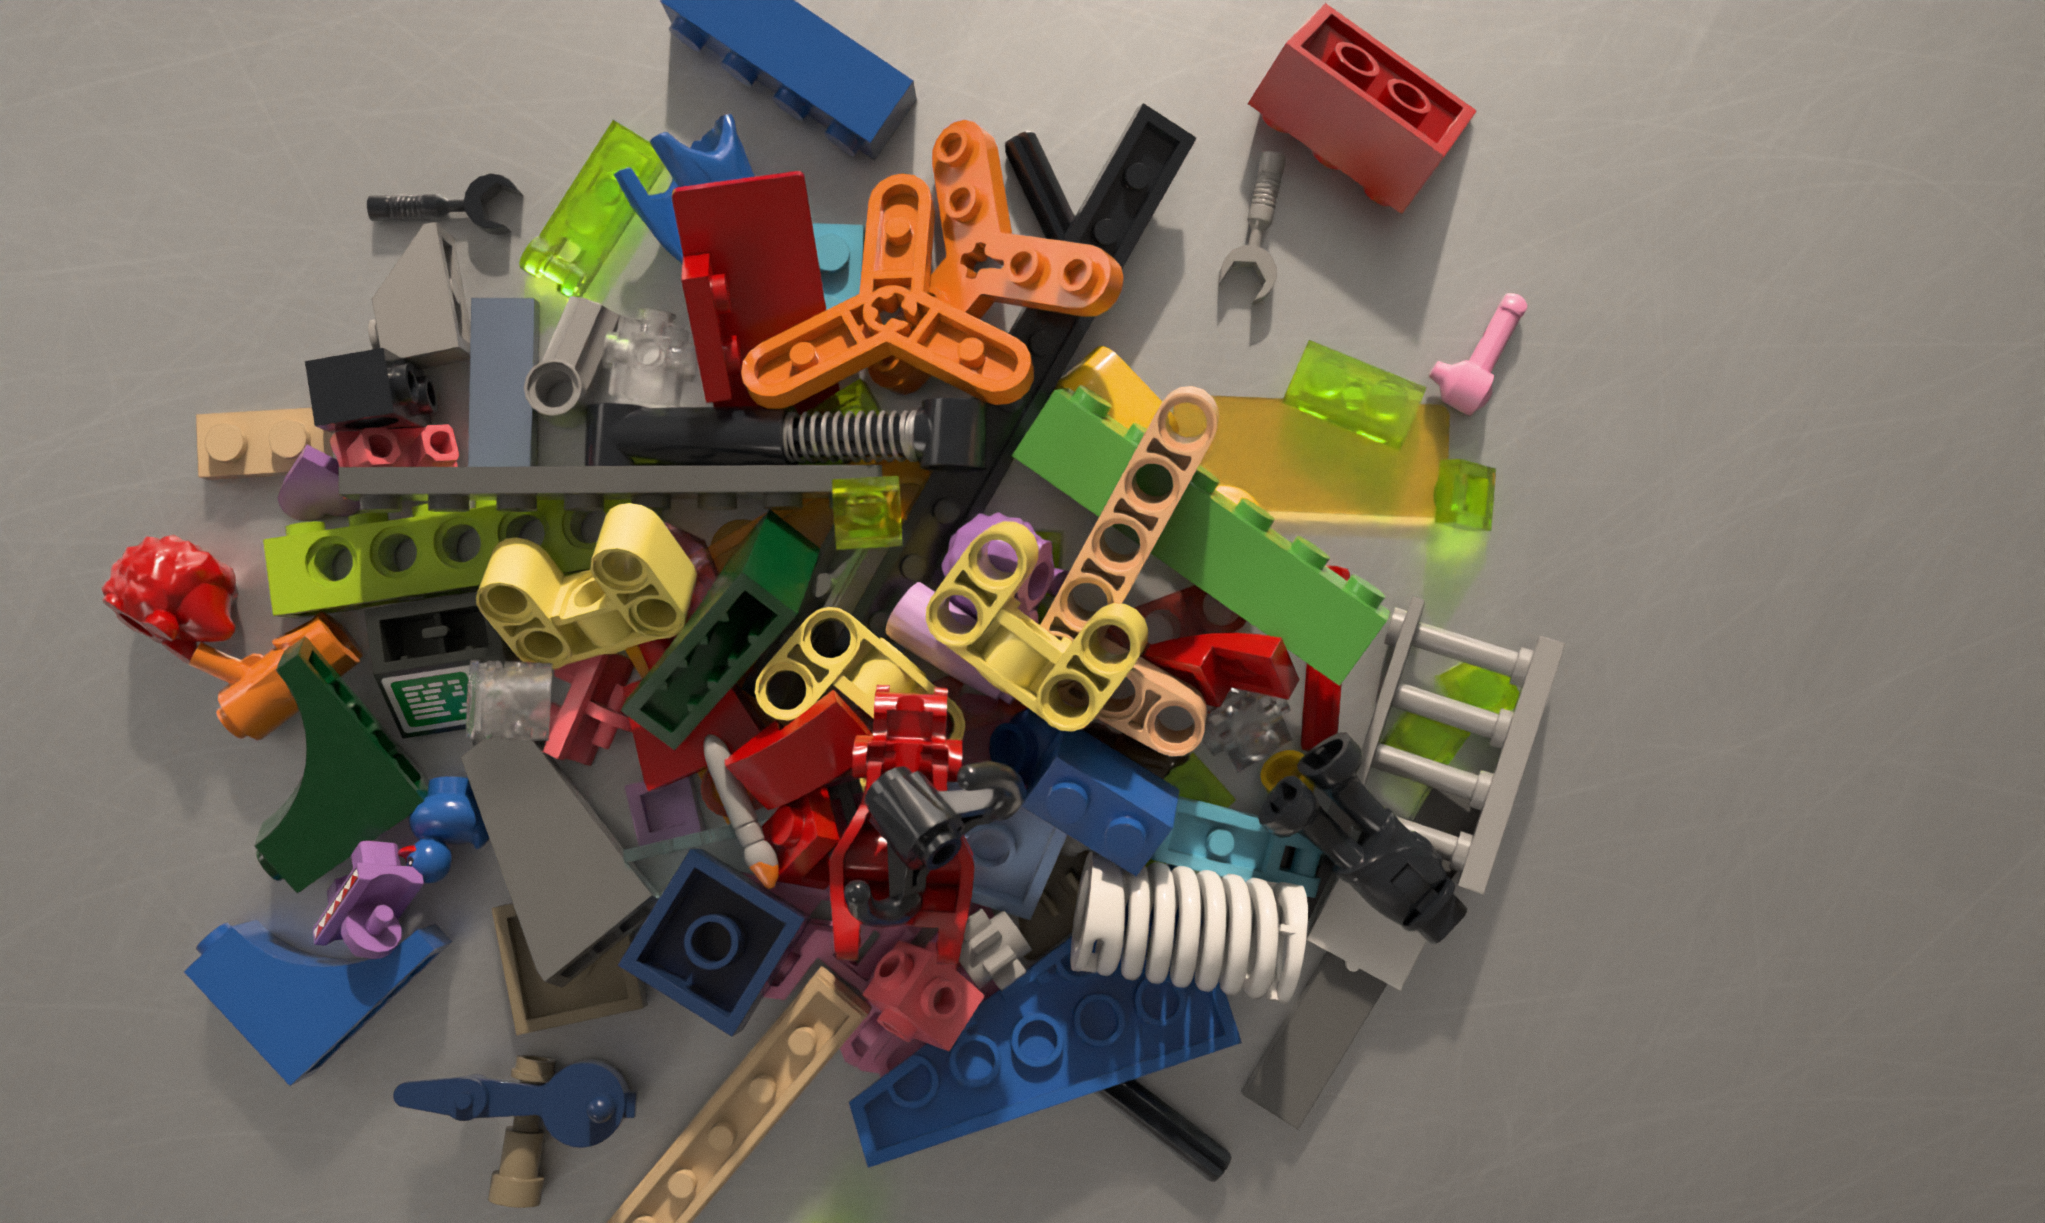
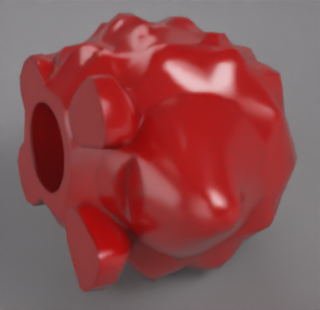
M174 534L164 536L161 539L146 536L139 545L127 547L122 557L111 566V577L101 588L104 594L102 602L116 613L118 620L131 630L162 644L168 651L186 664H189L198 647L196 642H224L229 640L235 633V624L230 618L231 605L238 599L239 593L233 568L217 560L209 552L203 551L199 545L193 544L189 540L184 541Z

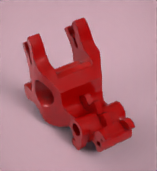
M876 685L873 736L856 735L853 748L852 777L866 778L864 795L859 808L830 858V897L837 960L858 961L859 947L861 945L860 934L861 925L863 924L848 912L844 897L846 885L853 880H862L869 885L875 900L880 901L889 897L887 842L870 823L871 813L864 802L865 795L870 786L881 775L900 766L908 767L913 773L916 771L922 772L938 791H947V782L958 783L957 773L962 766V740L945 739L948 688L934 687V694L890 692V685ZM964 835L960 839L962 845L957 855L943 867L929 872L926 877V889L923 894V907L912 919L903 924L913 927L938 928V939L936 941L937 964L958 965L972 898L975 869L974 858Z

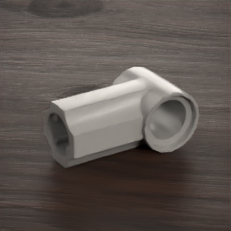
M570 295L542 361L532 367L526 376L524 384L525 397L530 406L555 427L567 429L576 427L586 421V406L595 402L593 391L624 322L621 315L599 303L583 297L579 298ZM559 382H572L574 389L569 401L559 407H548L546 399L552 386Z

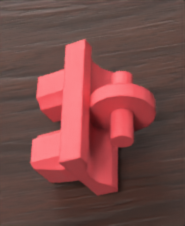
M449 424L402 429H387L386 427L364 428L360 431L335 432L330 438L331 448L337 458L339 467H458L456 461L459 457V451L453 428Z
M618 653L603 654L554 669V676L570 683L571 687L563 705L543 700L534 710L527 727L530 732L546 743L542 752L556 759H568L591 766L599 747L609 750L618 728L632 732L629 716L621 711L625 703L623 687L626 686L634 668L630 658Z

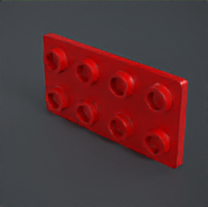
M801 171L677 187L672 191V203L683 253L681 282L706 403L712 402L713 407L760 406L749 395L741 375L742 364L748 353L762 342L827 310L804 173ZM839 382L792 406L797 410L800 417L804 412H808L812 417L814 412L817 411L822 417L827 411L833 417L837 411L843 414Z

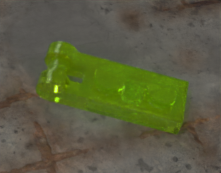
M612 120L539 236L535 237L525 248L519 262L520 269L538 279L542 276L547 277L557 284V292L567 298L570 295L581 298L636 214L614 174L619 170L631 167L647 193H649L665 168L651 143L617 121ZM567 241L581 249L576 259L571 262L558 255Z

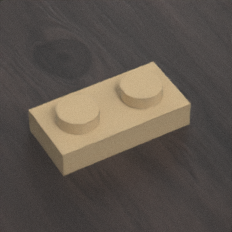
M312 408L196 414L198 477L206 480L286 476L306 445L333 457L330 444L332 433L315 427Z

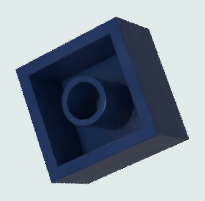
M690 849L618 963V966L733 1037L747 1025L811 921L812 916L706 850Z

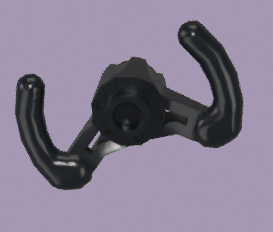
M992 761L971 763L960 767L957 773V782L964 790L938 791L922 772L916 771L913 773L905 766L893 768L881 775L868 789L864 802L871 813L870 823L887 842L889 897L877 901L873 898L871 889L865 881H850L844 889L848 912L861 924L876 928L901 926L912 919L923 907L926 877L931 870L943 867L957 855L962 845L960 840L962 835L977 825L990 824L995 820H1007L1019 810L1026 799L1027 793L1021 776L1004 763Z

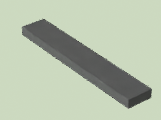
M1428 787L1408 820L1459 837L1461 831L1473 835L1481 810L1469 807L1471 801L1469 799ZM1442 859V866L1446 876L1452 880L1457 871L1450 869V862ZM1327 951L1241 1090L1242 1094L1299 1130L1388 984L1360 968L1355 972L1350 971L1345 966V960Z

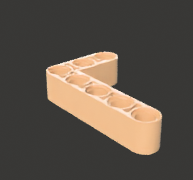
M1193 386L1180 387L1170 392L1159 406L1040 625L1060 641L1066 636L1073 642L1082 628L1097 612L1084 610L1077 605L1073 597V588L1081 583L1098 585L1106 594L1108 605L1113 603L1122 604L1214 439L1219 423V410L1213 397L1205 390ZM1188 402L1197 405L1206 416L1207 427L1201 434L1195 437L1178 435L1169 424L1168 414L1172 407ZM1146 464L1161 465L1170 472L1173 478V488L1162 496L1148 495L1137 484V470ZM1113 524L1128 525L1137 532L1140 538V547L1130 554L1116 553L1105 542L1104 531ZM1110 625L1098 627L1097 639L1105 651L1118 655L1129 652L1127 649L1104 637ZM1139 657L1134 667L1126 676L1132 682L1135 692L1125 699L1110 697L1095 718L1159 753L1168 756H1183L1193 751L1202 741L1207 718L1206 701L1201 692L1191 684ZM1072 679L1058 681L1057 690L1062 700L1075 707H1083L1089 704L1087 689L1080 682ZM1169 706H1179L1191 713L1194 723L1184 730L1174 731L1161 723L1158 714Z

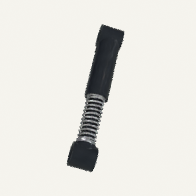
M949 397L925 399L922 401V407H919L917 411L912 410L909 413L907 410H904L901 417L896 410L892 411L890 416L883 410L879 416L874 411H870L867 416L863 411H859L855 417L852 411H848L844 417L840 411H837L833 417L827 411L822 417L817 411L814 412L812 417L808 412H804L800 417L793 406L783 409H767L762 406L648 408L633 404L594 403L586 406L584 466L798 465V463H804L806 460L810 463H814L817 460L825 463L829 459L832 463H835L840 459L846 463L851 459L856 463L863 459L867 463L874 459L878 463L883 459L887 462H892L894 459L904 462L905 459H908L910 462L918 461L921 469L929 471L980 472L986 470L987 402L969 398Z

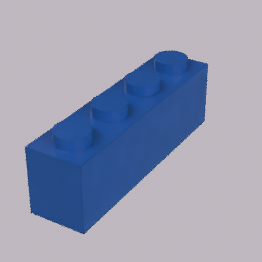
M660 0L672 23L669 31L677 39L697 52H700L706 46L721 56L723 60L720 64L731 76L749 87H752L754 82L758 81L775 93L772 100L784 112L801 122L808 115L827 128L824 135L832 144L851 156H855L860 150L873 160H876L917 101L914 80L795 0Z

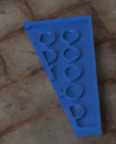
M1167 864L1171 871L1174 868L1178 867L1175 865ZM1127 901L1125 907L1124 937L1128 921L1129 901ZM1154 903L1149 918L1148 940L1143 970L1139 978L1135 980L1126 979L1122 975L1121 958L1117 968L1109 976L1100 975L1097 971L1095 973L1073 971L1070 961L1072 936H1070L1027 968V973L1003 991L999 989L980 1003L949 1052L926 1043L848 1101L867 1167L870 1168L1240 1044L1242 1041L1227 995L1221 990L1219 980L1212 991H1201L1195 983V972L1191 983L1185 988L1176 987L1172 983L1170 967L1164 982L1155 984L1147 979L1145 974L1146 957L1154 918ZM1179 905L1175 915L1174 937L1179 918ZM1097 940L1094 942L1092 953H1095Z

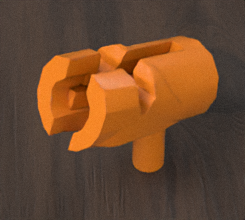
M321 611L308 622L272 640L275 648L266 655L251 654L241 660L200 642L188 665L229 683L218 692V701L221 707L216 710V714L220 722L231 734L239 739L249 736L259 741L267 737L299 711L288 686L276 671L284 650L306 636L340 677L361 662L359 659L363 656L362 649L338 621Z

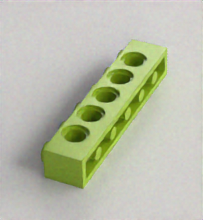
M476 500V508H470V511L433 512L428 510V504H423L411 508L412 517L389 520L388 513L370 512L356 514L348 517L349 527L326 530L325 522L320 521L290 524L285 526L286 536L263 539L273 616L300 619L316 616L321 611L327 614L477 592L492 551L497 543L508 538H519L522 527L529 521L536 519L540 520L545 532L544 540L540 546L550 555L563 574L569 576L590 569L591 559L597 542L587 543L582 536L581 526L585 517L593 511L564 510V500H537V511L505 512L496 510V500ZM604 500L603 511L607 515L611 508L619 504L631 503V500ZM653 511L663 521L662 511ZM475 529L481 540L479 552L473 559L463 562L457 553V542L464 532ZM411 538L417 549L416 559L411 567L400 571L395 563V551L402 541ZM347 548L353 558L352 569L345 578L338 580L333 574L332 562L340 550Z

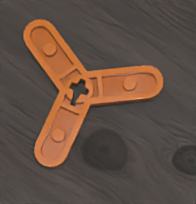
M968 120L953 122L941 132L932 150V166L946 258L930 275L929 295L978 319H981L995 302L1082 317L1098 316L1108 311L1117 301L1123 287L1124 276L1119 263L1108 253L1093 245L1012 234L999 152L994 137L975 122ZM988 257L1003 265L1001 269L983 268L978 273L974 272L977 261H986ZM901 309L894 319L907 322ZM910 324L911 330L913 332L915 328L912 327V324ZM893 355L868 367V372L875 383L894 394L907 395L917 391L932 376Z
M897 174L880 181L872 190L868 201L859 294L756 346L744 359L741 375L749 395L758 405L767 409H783L893 355L984 402L1003 405L1021 399L1030 390L1034 381V367L1026 345L1019 339L929 295L935 225L934 202L930 189L924 180L915 175ZM899 307H902L907 322L891 318L883 325L880 313L883 311L894 313ZM910 324H912V327L915 328L913 332L911 330Z

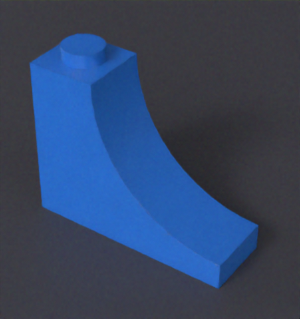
M258 920L234 926L226 922L210 932L197 945L196 950L201 956L184 973L285 1082L292 1086L320 1069L453 941L435 923L416 930L407 939L398 944L391 954L384 958L342 959L320 956L298 949L271 933Z

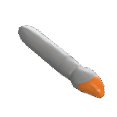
M708 734L703 745L707 767L731 825L735 829V834L741 846L744 847V861L764 887L772 889L775 887L779 877V864L776 853L772 846L764 840L765 837L760 822L757 821V814L745 786L725 766L724 760L731 755L729 749L716 735Z

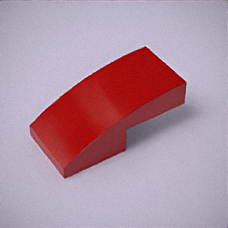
M1247 633L1192 635L1152 644L1144 654L1150 663L1194 686L1201 692L1206 705L1219 708L1231 688L1289 700L1300 680L1281 637Z
M832 690L786 727L778 720H775L726 758L724 762L726 768L769 811L814 791L850 769L853 763V748L856 735L873 736V733L843 699Z

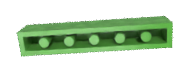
M1079 385L1075 392L1069 387L1054 390L1012 454V457L1099 517L1147 428L1135 422L1132 423L1129 429L1107 415L1112 408L1110 403L1082 385ZM1146 464L1136 472V481L1139 488L1148 495L1162 496L1173 488V478L1170 472L1161 465ZM1199 465L1153 547L1151 554L1266 635L1281 637L1290 652L1340 686L1388 620L1390 610L1381 605L1386 598L1385 595L1375 586L1355 574H1352L1348 581L1330 570L1325 566L1330 557L1310 541L1297 536L1293 542H1290L1270 527L1275 519L1255 503L1242 498L1238 504H1235L1215 490L1220 484L1219 479ZM1125 524L1112 525V527L1140 546V538L1133 528Z

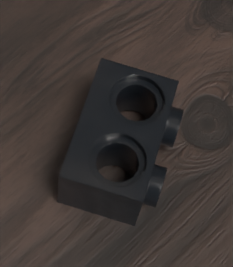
M378 348L305 361L315 427L334 434L339 431H360L364 428L386 427L387 429L423 428L427 425H432L430 414L437 412L438 401L431 377L429 375L424 376L422 369L389 350Z

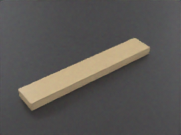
M821 966L607 1223H692L867 1017L872 1007L826 968Z

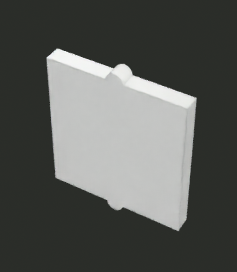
M1337 876L1306 937V940L1345 960V966L1350 971L1355 972L1360 968L1400 991L1427 941L1417 930L1407 931L1401 925L1380 914L1349 883L1342 881L1339 876Z

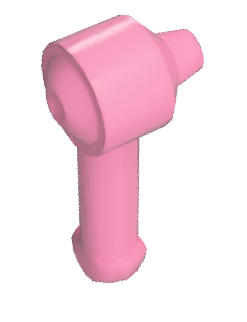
M1506 294L1503 297L1469 361L1465 360L1454 365L1437 361L1429 377L1439 385L1442 402L1469 417L1476 410L1483 408L1492 395L1494 375L1491 372L1520 318L1528 307L1525 299L1520 295Z

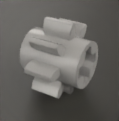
M979 909L967 918L959 962L978 989L993 979L998 988L1003 991L1027 973L1019 959L1032 951V949L1004 910L992 919H989L983 909Z

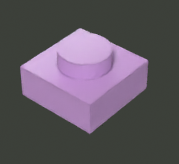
M693 775L664 788L652 791L647 790L644 781L625 786L639 848L706 831Z

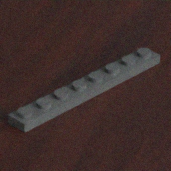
M882 465L339 467V495L352 501H360V511L371 513L401 512L402 501H428V510L433 512L470 511V501L496 500V510L531 512L537 511V500H564V510L602 511L604 510V500H631L632 504L642 505L652 511L671 510V499H697L699 510L722 511L737 509V499H763L764 509L797 510L803 509V498H829L830 509L855 510L868 508V498H880L882 494Z

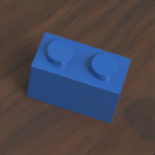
M1082 729L1060 731L1034 767L1027 787L1026 799L1021 807L1134 876H1137L1173 829L1179 789Z

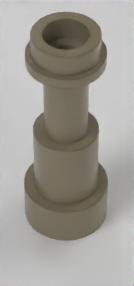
M518 1055L515 1068L511 1069L510 1076L520 1080V1083L544 1085L556 1074L554 1072L556 1060L538 1055ZM514 1116L513 1126L506 1127L499 1170L493 1171L488 1195L489 1202L514 1208H530L540 1205L544 1176L539 1174L545 1134V1131L539 1128L540 1116Z

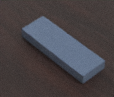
M471 298L468 467L537 466L538 413L530 406L524 392L527 374L532 367L539 363L540 302L535 298Z

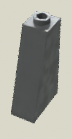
M512 716L506 722L498 721L483 729L473 740L474 747L461 756V760L536 970L546 983L563 988L645 922L659 900L660 895L553 757L542 752L544 746L536 735L530 732L526 725Z

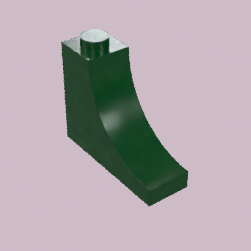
M769 509L730 554L724 568L696 611L648 674L627 697L621 711L676 750L798 614L821 549Z
M306 636L284 650L276 668L277 673L292 693L302 717L306 738L304 774L287 801L262 823L254 845L257 849V859L265 872L276 881L284 879L297 894L351 857L359 842L375 840L412 814L417 806L424 802V798L427 797L429 779Z

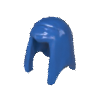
M732 114L720 116L715 121L714 128L702 136V139L693 141L690 148L680 143L668 132L660 133L650 140L653 149L672 176V181L666 192L648 195L631 167L619 170L614 174L635 213L646 224L665 250L677 259L681 265L683 263V253L672 203L673 189L683 186L755 177L737 134Z

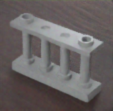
M1412 596L1407 611L1395 608L1388 627L1384 644L1393 646L1395 649L1363 743V762L1356 775L1362 784L1366 786L1371 768H1375L1471 800L1469 807L1481 810L1473 835L1461 831L1459 837L1400 817L1397 818L1408 830L1416 831L1426 837L1432 843L1437 853L1442 856V859L1450 862L1449 868L1460 872L1457 882L1458 886L1484 895L1566 643L1539 636L1533 650L1521 647L1518 653L1420 622L1425 607V600ZM1411 646L1511 677L1509 684L1521 687L1513 712L1501 708L1499 714L1401 683L1400 680ZM1391 707L1490 738L1489 745L1501 749L1493 773L1481 770L1478 776L1381 744L1380 741ZM1331 800L1328 809L1330 817L1349 835L1351 829L1362 832V829Z

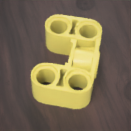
M632 503L619 504L611 508L605 516L591 559L590 569L565 576L550 555L540 545L528 539L508 538L497 543L492 551L477 591L476 604L480 612L518 658L534 668L553 670L559 669L566 664L603 654H616L628 647L657 639L671 638L679 634L685 626L696 584L697 572L690 559L657 514L642 505Z
M1003 521L997 523L979 534L968 545L930 598L926 607V623L929 631L939 642L946 645L975 667L989 683L1002 692L1016 698L1044 719L1050 726L1060 731L1082 729L1096 717L1142 654L1148 642V627L1145 619L1136 609L1126 604L1113 603L1099 609L1082 628L1073 642L1066 636L1060 641L1017 609L1021 603L1014 598V595L1031 574L1038 561L1039 547L1035 536L1027 527L1017 522ZM992 540H1002L1010 544L1015 550L1018 562L1014 572H1002L990 563L988 546ZM952 595H962L970 599L977 610V622L975 625H963L952 617L949 610V600ZM1116 625L1122 628L1129 637L1130 651L1121 655L1105 651L1097 639L1098 627ZM1072 679L1080 682L1087 689L1089 704L1083 707H1072L1066 704L1059 696L1057 690L1058 681Z
M826 607L816 610L808 616L763 668L756 680L755 695L759 706L766 714L775 719L791 721L817 703L833 685L874 719V698L877 684L890 685V692L934 694V687L936 686L926 679V674L883 638L879 639L851 614L840 608ZM829 620L838 621L848 629L851 637L850 645L846 652L835 658H826L817 654L811 643L812 633L815 628L822 622ZM785 671L799 674L804 679L807 688L803 702L791 710H781L775 707L768 695V687L772 678L778 673ZM947 696V713L952 722L951 733L947 739L961 740L965 730L963 713L956 703ZM860 778V783L864 793L866 778Z

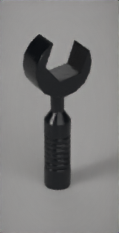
M486 174L479 176L470 183L465 192L464 199L448 200L440 194L368 196L367 212L371 221L442 219L449 212H466L472 222L481 230L489 234L503 235L510 233L511 230L503 224L490 221L487 203L502 190L521 196L524 195L508 178L499 174Z

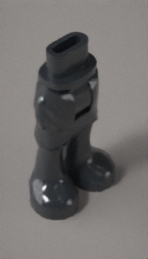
M1340 732L1325 739L1301 758L1297 764V769L1314 787L1328 796L1362 829L1358 841L1356 842L1330 817L1318 803L1313 792L1295 776L1284 777L1271 790L1261 807L1258 816L1259 823L1269 833L1279 838L1291 837L1299 833L1335 864L1332 870L1342 881L1349 883L1371 907L1386 918L1401 925L1403 929L1407 931L1417 930L1430 944L1439 943L1464 918L1468 909L1453 893L1455 884L1446 876L1442 866V856L1437 853L1432 843L1426 837L1416 831L1408 830L1394 812L1389 808L1385 809L1362 784L1356 773L1363 762V752L1347 732Z

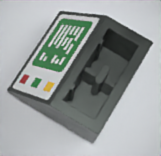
M477 592L364 609L373 675L402 739L489 726L498 721L506 722L512 716L519 721L531 719L524 662L516 656L480 612L476 604Z

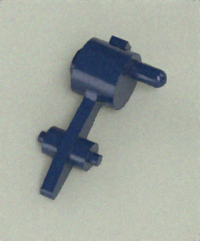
M583 1059L566 1066L556 1073L548 1083L541 1086L487 1078L481 1074H471L463 1077L404 1082L396 1087L393 1098L400 1107L448 1115L458 1121H469L474 1118L538 1115L543 1119L549 1133L559 1142L571 1147L585 1148L597 1145L609 1138L620 1126L624 1118L636 1117L638 1091H629L627 1082L621 1072L608 1062L598 1059Z

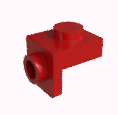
M823 785L792 802L780 806L762 825L764 840L772 846L779 864L777 882L825 890L830 885V860L828 852L840 839L827 786Z

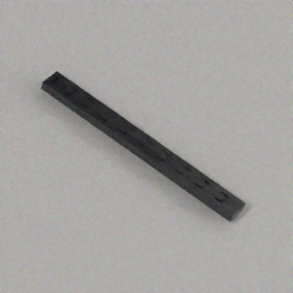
M1143 103L1137 107L1061 241L1098 247L1112 256L1119 263L1121 269H1123L1197 137ZM1027 307L1022 308L1008 334L1016 337L1026 345L1034 367V381L1030 390L1017 401L1003 405L987 403L986 470L965 473L929 471L886 547L889 549L853 611L852 616L879 639L883 638L902 654L906 648L892 640L885 630L892 611L903 595L914 584L921 582L933 591H936L944 580L941 564L948 552L951 535L972 521L979 513H984L1014 460L1012 454L1043 409L1095 316L1082 317ZM974 396L971 397V399L980 400ZM844 627L828 658L838 657L848 649L851 637L846 627Z

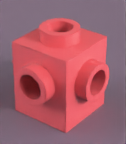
M898 940L892 951L888 952L879 961L874 971V978L862 994V996L882 1011L877 1022L890 1033L909 1043L915 1038L948 1052L985 995L957 971L961 965L960 962H958V965L937 964L936 943L928 942L925 948L900 940Z

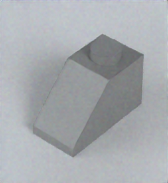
M436 222L423 224L371 299L375 319L368 322V334L373 349L385 348L420 369L470 360L471 338L470 320L454 237Z

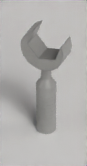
M1265 151L1261 154L1256 184L1247 218L1251 228L1248 245H1242L1233 249L1225 257L1219 271L1220 285L1231 267L1254 269L1263 287L1252 305L1263 301L1270 294L1277 279V266L1272 256L1265 249L1260 248L1263 232L1272 225L1276 199L1278 198L1286 156L1272 151Z

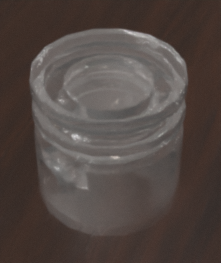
M471 660L467 691L466 738L476 739L477 732L484 733V739H493L494 733H501V740L549 741L553 663L505 661L504 668H497V661H488L487 667H480L479 660Z

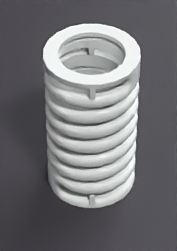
M1090 851L1088 853L1082 871L1074 914L1070 959L1073 971L1092 973L1097 971L1100 975L1109 976L1115 971L1121 958L1122 975L1129 980L1139 978L1145 961L1149 918L1154 903V918L1149 937L1145 972L1147 979L1151 983L1160 984L1164 982L1170 967V978L1176 987H1187L1191 983L1195 972V983L1201 991H1212L1219 980L1220 988L1226 995L1234 996L1243 987L1244 993L1251 999H1260L1266 995V1000L1278 1001L1283 1004L1290 1001L1300 977L1307 937L1308 905L1303 886L1285 882H1269L1254 877L1245 882L1241 876L1235 874H1227L1220 879L1216 872L1202 870L1195 874L1191 868L1185 866H1178L1171 871L1166 864L1160 862H1153L1147 868L1144 866L1140 873L1134 876L1097 852ZM1127 901H1129L1128 921L1124 937L1125 907ZM1179 905V918L1174 937L1175 915ZM1203 907H1204V918H1203V923H1202V927H1201V931H1200V926H1201V913H1202V910H1203ZM1255 909L1256 917L1252 926V914ZM1229 910V919L1226 927V915ZM1286 936V957L1282 971L1283 946ZM1097 940L1095 953H1092L1094 942Z

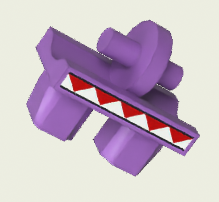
M378 841L359 842L351 854L353 864L351 873L335 879L326 891L328 906L312 928L315 945L327 946L335 940L343 939L350 952L356 957L379 959L392 953L401 939L402 929L398 919L424 884L422 874L414 867L401 866L397 844Z

